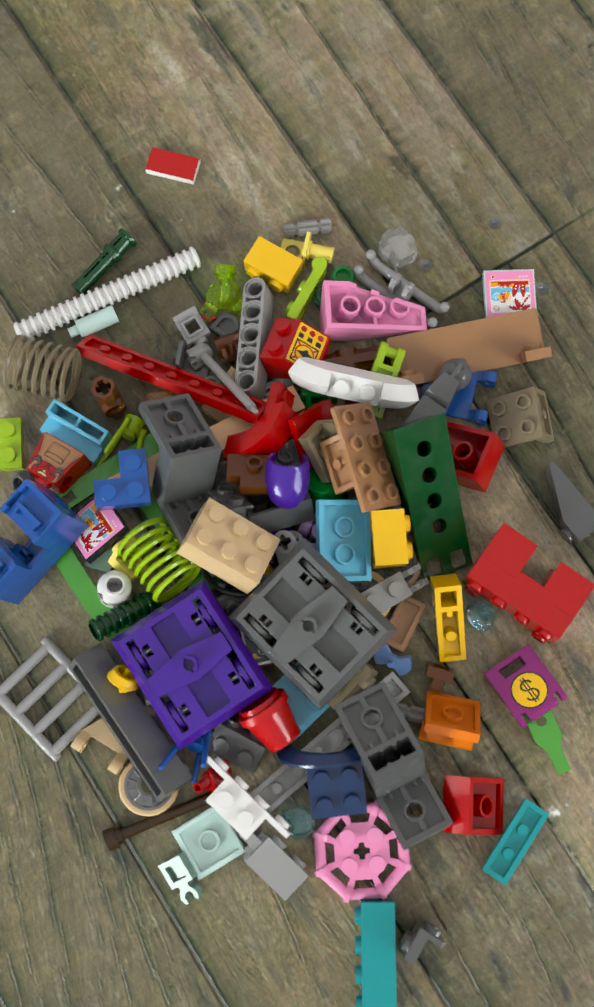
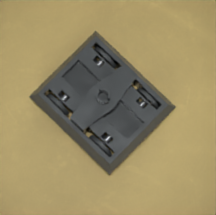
M305 538L228 617L320 710L398 631ZM303 557L305 558L301 562L310 571L309 573L298 563ZM314 577L323 584H326L329 580L334 586L326 590ZM349 601L356 606L351 611L360 621L346 610L347 607L345 605ZM364 625H365L368 629H370L373 633H376L378 630H379V632H378L375 636H373V635L364 627ZM273 638L277 640L276 644L271 641ZM294 658L299 662L297 666L292 662Z

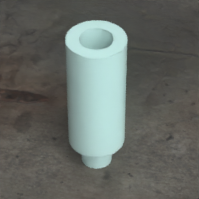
M110 305L75 320L76 325L67 329L71 338L77 335H81L83 338L116 324L119 320L113 306Z

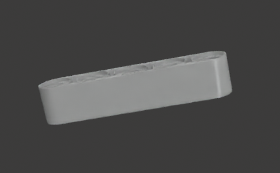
M254 277L245 283L243 289L235 383L247 395L262 399L266 392L267 373L259 357L271 331L274 295L263 279Z

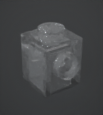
M401 226L397 229L391 228L382 234L378 253L384 262L388 261L393 271L396 272L414 262L418 250L415 247L416 242L410 232L406 233Z

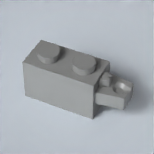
M261 830L258 834L254 832L247 840L239 834L248 844L244 848L247 852L243 856L245 863L286 901L308 877L304 869L307 864L296 853L291 856L284 849L287 845L276 834L271 837L267 832L264 833Z

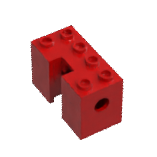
M503 523L461 583L465 585L464 590L472 596L478 597L480 595L496 607L511 613L518 623L532 632L531 636L542 644H545V642L550 644L562 637L594 589V583L563 562H560L555 570L551 569L541 584L537 583L521 572V570L525 567L538 545L506 523Z

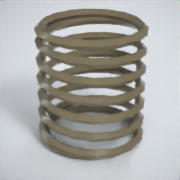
M17 335L11 341L5 355L3 383L8 390L14 388L17 392L23 389L25 394L32 391L34 396L41 393L43 398L51 396L52 399H58L60 397L62 403H66L73 397L77 388L81 372V353L78 348L73 349L72 346L65 348L62 344L55 346L53 342L46 344L44 340L36 341L35 338L27 339L25 335ZM21 341L22 347L15 360L12 383L9 385L8 370L15 348ZM49 347H52L53 350H52V351L50 352V354H49V349H48V348H49ZM59 349L62 350L60 356L58 355V350H59ZM35 353V365L31 382L27 388L26 382L30 363ZM45 354L44 369L41 377V382L39 384L38 389L36 390V380L39 372V366ZM54 357L51 381L48 390L45 391L48 370ZM72 359L71 378L68 390L65 395V380L67 376L68 367ZM63 361L60 384L55 394L56 379L60 365ZM21 375H22L21 382H20V384H19L18 387H17V383H18V381H19V379H20V377H21Z

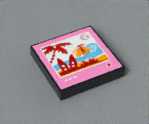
M94 497L77 512L89 526L77 538L74 544L84 560L91 564L127 534L130 529L116 509L98 511Z

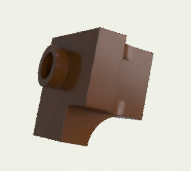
M228 454L227 482L238 485L240 487V495L267 496L265 473L268 455Z

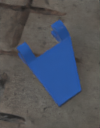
M478 371L472 373L469 385L456 392L445 416L486 426L488 411L471 409L476 384L479 383L483 386L494 388L497 372ZM432 383L423 385L420 399Z

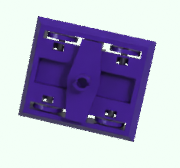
M204 579L111 639L179 750L274 689ZM198 597H200V599H198V600L195 601V602H196V604L198 605V607H199V609H200V611H201L202 613H200V612L198 611V609L196 608V606H195L194 603H193V600L197 599ZM206 618L213 629L218 624L222 632L213 634L204 619ZM232 650L238 655V657L233 659L239 670L238 672L228 658V653ZM152 669L154 674L150 677L147 672ZM241 677L245 679V681L250 687H252L253 685L256 686L249 690ZM166 694H168L171 699L168 702H166L163 698V696Z

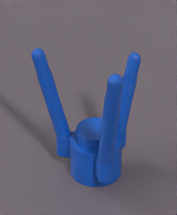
M211 730L187 745L190 751L197 753L191 779L193 784L197 781L200 764L203 768L207 766ZM176 744L158 766L159 770H163L179 750Z

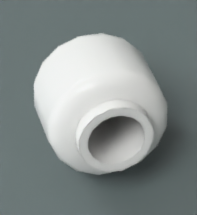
M114 570L101 576L97 584V594L101 603L109 608H118L119 604H125L128 599L130 600L132 584L126 574Z

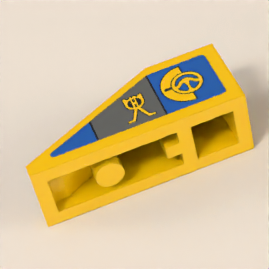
M456 574L430 576L431 602L439 662L466 660L462 585Z

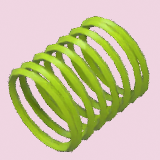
M162 517L148 519L136 526L123 538L117 549V555L122 557V561L129 562L128 569L135 570V577H141L140 584L147 585L146 592L153 593L152 599L155 602H163L174 597L185 589L200 572V566L193 562L188 564V559L181 558V555L177 554L178 550L175 551L177 546L180 547V544L175 534H172V529L166 526V521ZM160 523L158 528L152 529L136 539L127 547L125 552L121 551L129 539L139 531L150 525ZM165 540L158 549L146 556L140 563L133 565L138 558L147 553L157 543ZM169 549L162 558L145 571L139 573L144 565L156 558L161 552ZM176 556L155 576L145 580L151 572L160 567L165 561ZM180 565L179 568L174 573H172L168 578H166L162 583L158 584L155 587H152L154 583L163 575H165L168 571ZM187 571V573L174 586L160 594L161 591L171 581H173L177 576H179L183 572Z

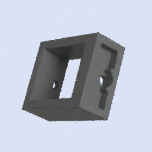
M268 491L267 496L243 495L253 504V507L271 502ZM307 492L303 501L295 508L284 509L277 506L257 513H253L252 508L246 509V519L269 533L315 519L309 492Z

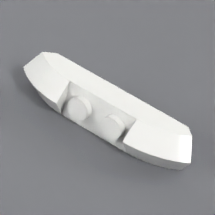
M308 357L298 358L288 371L293 383L323 395L360 403L369 402L373 406L392 409L408 408L419 401L416 385L403 378Z

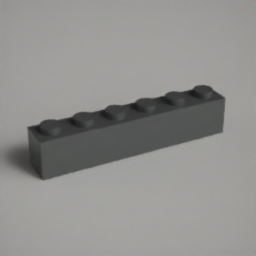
M99 643L74 657L69 669L159 803L192 779L190 769L185 761L180 760L177 754L173 756L163 770L158 769V766L174 745L169 738H165L159 729L160 726L157 719L149 714L144 707L142 697L134 691L119 693V688L109 681L107 673L116 666L115 659L111 651L105 649L103 644Z

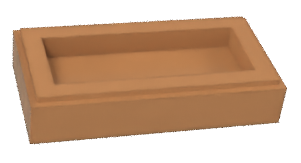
M412 597L399 602L389 620L398 631L386 644L404 653L427 605Z

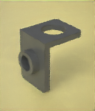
M180 340L178 349L174 350L173 364L180 369L203 378L207 377L209 367L206 364L200 371H194L190 368V363L187 360L189 356L185 352L187 350L185 342Z

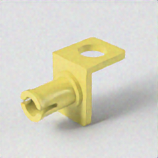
M307 231L305 242L287 238L282 240V249L286 250L291 246L299 249L300 254L298 258L303 260V268H306L309 259L323 257L327 262L332 263L335 247L314 244L311 240V232Z

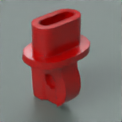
M224 759L223 761L229 766L228 760ZM210 766L201 775V780L193 784V788L197 794L205 790L213 792L224 781V778ZM229 768L227 772L232 776L231 768Z

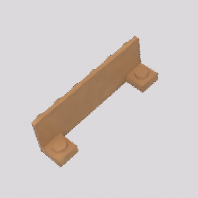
M536 308L386 339L389 347L395 349L399 347L406 350L397 377L407 379L415 385L435 381L439 377L441 365L453 358L465 359L472 373L552 357L551 346L544 347Z

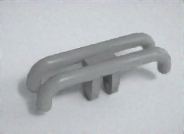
M372 249L366 252V259L373 269L390 280L388 290L371 279L364 272L362 265L354 267L355 277L370 291L373 289L379 291L380 295L392 299L397 297L406 301L414 297L423 305L439 314H445L449 311L450 306L448 302L439 303L417 288L414 283L403 278L400 273H396L383 264L376 257V253ZM434 317L426 318L427 329H434L438 324L437 319Z

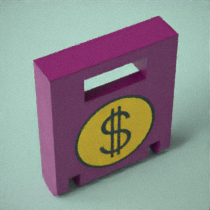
M529 644L484 673L487 682L522 729L527 726L525 719L522 717L523 714L532 723L559 704L553 695L554 693H556L561 701L568 698ZM520 658L524 666L504 679L500 671Z

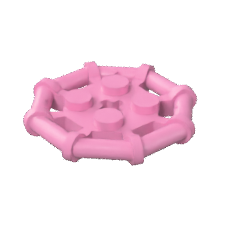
M376 799L374 802H366L367 813H369L368 821L351 822L349 815L330 817L312 834V837H314L316 871L314 873L316 877H320L343 898V902L346 903L353 900L388 899L387 895L406 872L411 871L412 868L409 859V848L403 851L398 839V859L390 857L389 840L397 837L393 830L384 834L374 825L375 819L378 816L391 828ZM342 818L346 826L336 838L328 835ZM325 842L334 844L335 861L327 863ZM361 842L364 843L366 848H370V852L366 853L363 859H360L359 854H354V849L358 848ZM388 863L395 866L396 868L382 883L378 875L384 871ZM336 867L342 870L349 877L347 885L343 884L331 871ZM372 879L375 886L372 888L354 889L356 880Z

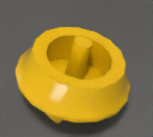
M116 665L112 670L108 671L107 677L114 686L119 688V693L135 691L139 688V684L127 666Z

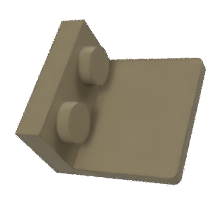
M533 386L487 400L491 431L498 435L505 446L504 448L533 440L542 443L554 441L545 391Z

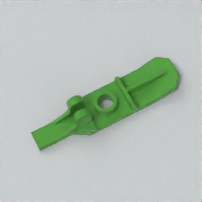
M550 710L541 716L545 720L544 726L537 725L536 720L531 723L527 716L523 714L535 743L547 752L557 774L560 775L570 771L571 768L561 749L562 732L552 711Z

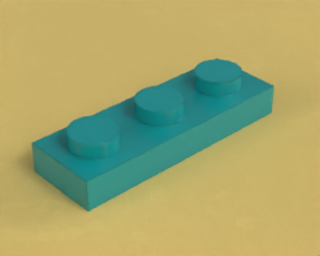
M524 798L480 869L506 886L550 814Z

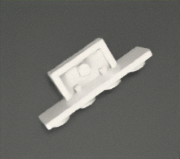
M208 756L207 763L224 778V781L205 801L245 840L255 832L265 819L285 838H288L291 834L287 830L290 824L279 814L274 817L267 810L270 805L262 797L257 795L254 798L247 791L250 786L240 776L237 775L233 778L227 772L230 767L220 757L217 756L213 759L211 756Z

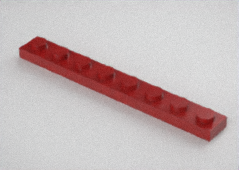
M92 334L76 345L81 356L91 361L172 391L177 395L189 393L192 400L249 423L256 424L263 415L267 402L247 395L259 410L257 414H254L224 385Z

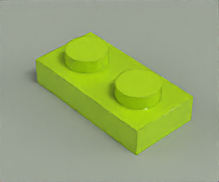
M21 417L0 419V471L24 470L23 420Z

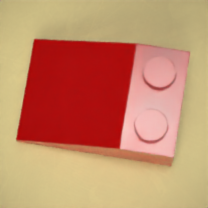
M446 421L458 485L486 493L505 447L494 432Z

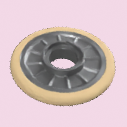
M130 762L122 771L118 785L120 798L124 805L130 811L140 816H156L170 808L177 797L178 790L158 803L152 793L142 791L141 782L143 779L132 762Z

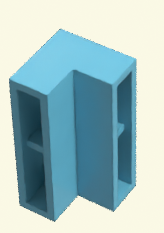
M53 399L45 411L48 418L40 428V431L43 434L47 432L86 455L92 464L97 465L104 454V449L113 438L108 430Z

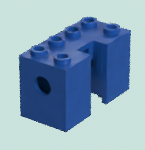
M28 478L23 481L0 507V510L6 513L30 537L24 546L18 543L14 544L12 541L0 537V600L18 605L89 526L54 491Z

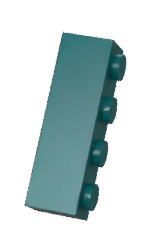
M393 899L360 900V907H355V924H360V936H355V954L361 955V966H355L356 984H361V995H356V1007H397L395 902Z

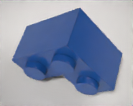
M146 449L118 451L121 478L93 480L96 509L102 511L151 506Z

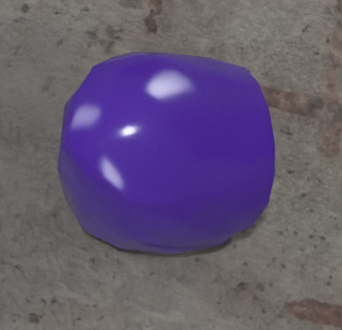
M271 453L267 459L265 473L269 497L278 507L284 509L295 508L303 501L308 492L310 481V462L307 455H302L303 464L284 466L274 463L276 454Z

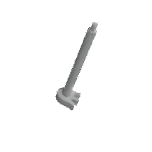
M200 343L185 351L189 356L187 360L194 370L206 364L249 411H252L254 414L259 412L256 404L212 358L213 350L208 344Z

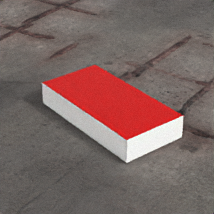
M152 147L145 170L148 174L194 185L200 166V159Z

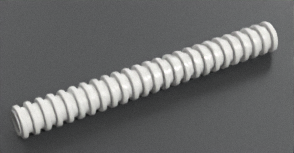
M191 246L188 251L184 249L181 251V254L175 253V256L172 258L168 256L165 261L161 259L158 264L154 262L151 267L147 265L144 270L140 268L137 273L133 271L130 276L126 274L123 279L116 278L117 281L114 283L109 281L107 286L102 284L100 289L95 287L93 292L88 290L86 295L81 293L79 298L74 296L72 301L67 299L65 304L60 302L58 307L51 306V310L44 309V313L40 314V312H37L36 316L30 315L27 320L23 318L20 323L16 321L13 325L17 335H25L27 339L34 338L33 336L35 335L40 337L42 332L47 334L49 329L54 331L56 326L61 328L63 323L70 324V320H78L77 317H85L84 314H92V311H99L101 307L106 308L108 304L114 305L113 302H121L122 298L128 299V295L132 294V296H135V292L139 291V293H142V289L146 288L149 290L152 285L156 287L159 282L163 284L166 279L170 281L173 276L177 278L180 273L184 275L187 270L193 271L194 267L200 268L201 262L195 248Z

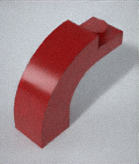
M280 381L271 384L265 411L258 422L244 432L227 437L223 459L226 462L228 454L268 456L271 453L276 454L289 439L292 433L288 419L297 415L292 410L295 395Z

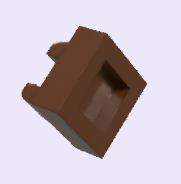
M238 331L214 338L221 364L237 360Z
M428 661L425 676L431 677L430 691L440 693L443 682L452 684L455 675L453 668Z

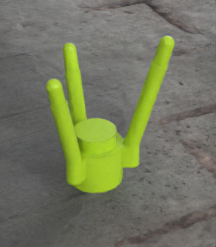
M126 414L120 428L104 449V454L96 467L107 460L122 437L130 441L138 438L136 449H142L143 441L147 434V431L142 429L145 422L133 414Z

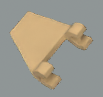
M144 704L149 714L155 716L156 711ZM103 718L81 730L70 747L82 754L91 737L117 752V755L107 769L119 776L128 760V756Z

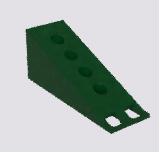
M445 413L425 416L380 431L379 434L382 437L383 446L399 491L401 508L404 509V514L410 517V531L408 533L417 561L421 566L422 577H427L430 580L425 561L436 557L440 559L442 571L432 576L445 575L473 565ZM423 471H424V473H425L424 480L422 479V473H423ZM431 495L433 498L432 505L429 507L427 505V499ZM438 519L441 526L439 531L434 533L432 524ZM462 549L466 563L454 568L450 552Z

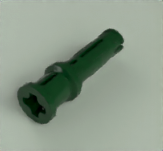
M121 228L116 238L110 244L103 246V253L72 284L79 294L83 293L85 295L114 263L123 260L122 256L131 246L135 247L137 245L136 241L125 230Z

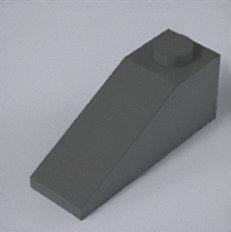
M552 461L545 468V474L557 524L561 529L560 534L568 543L572 542L574 545H577L594 531V509L557 464Z

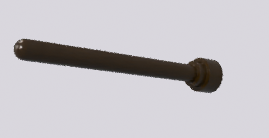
M207 792L169 808L159 815L150 816L122 829L112 826L103 830V837L109 851L120 848L127 838L207 805L208 803L205 800L213 792Z

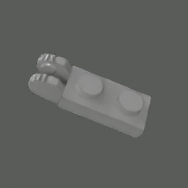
M417 563L402 572L394 573L362 591L361 594L382 613L412 596L413 592L430 582L426 577L408 586L404 578L419 572L421 566Z

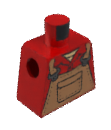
M45 432L27 465V470L36 478V483L48 489L51 487L63 494L90 468L92 463L84 453Z

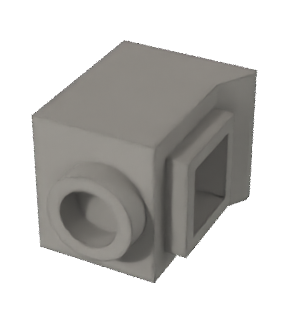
M195 305L172 318L177 331L188 349L200 343L208 344L209 340L212 339L210 331ZM195 320L200 329L189 334L185 325Z

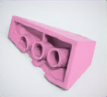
M323 281L319 313L320 332L330 337L331 341H352L399 336L427 330L426 312L423 306L397 297L392 299L380 295L379 291L373 289L368 291L356 287L357 284L350 281Z

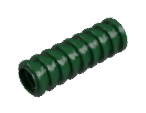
M142 592L139 594V597L134 596L132 601L128 599L125 604H119L118 608H111V612L105 611L103 616H96V620L90 619L88 624L90 632L96 640L102 641L104 636L108 638L111 636V633L115 634L119 629H125L126 625H132L133 621L138 622L140 617L145 618L147 613L151 614L162 607V603L153 601V593Z

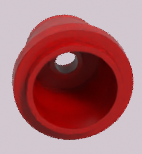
M273 687V690L239 712L241 715L238 721L241 726L253 733L270 752H276L286 747L301 732L288 703L289 696L283 688L277 689Z

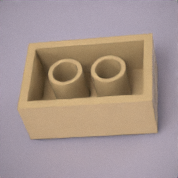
M209 498L199 510L177 554L248 594L259 584L281 539Z

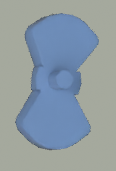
M386 643L374 655L376 664H387L386 666L394 668L400 676L410 672L413 666L410 655L398 656L391 652Z

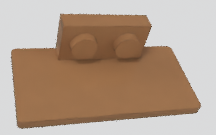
M368 402L332 407L330 411L338 434L320 442V446L335 494L355 489L363 513L400 505L399 491L396 487L371 404Z

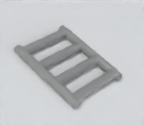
M45 636L40 642L42 645L0 685V705L54 762H57L62 756L60 753L76 738L81 730L85 729L99 715V712L93 705L54 744L42 734L85 692L69 669L72 660L48 636ZM50 653L59 665L16 706L6 694ZM68 672L78 684L34 725L24 713Z

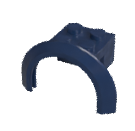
M291 742L286 747L277 751V757L282 763L293 767L306 768L312 820L367 813L363 767L355 747L338 752L311 753L295 748Z

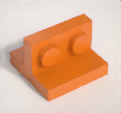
M427 690L418 740L472 751L473 744L479 742L481 735L480 701Z

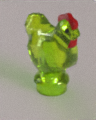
M231 264L215 265L213 275L218 280L208 287L206 301L203 303V308L200 309L202 319L207 322L216 320L218 309L229 308L236 314H241L243 297L239 287L232 281L237 275L235 266Z

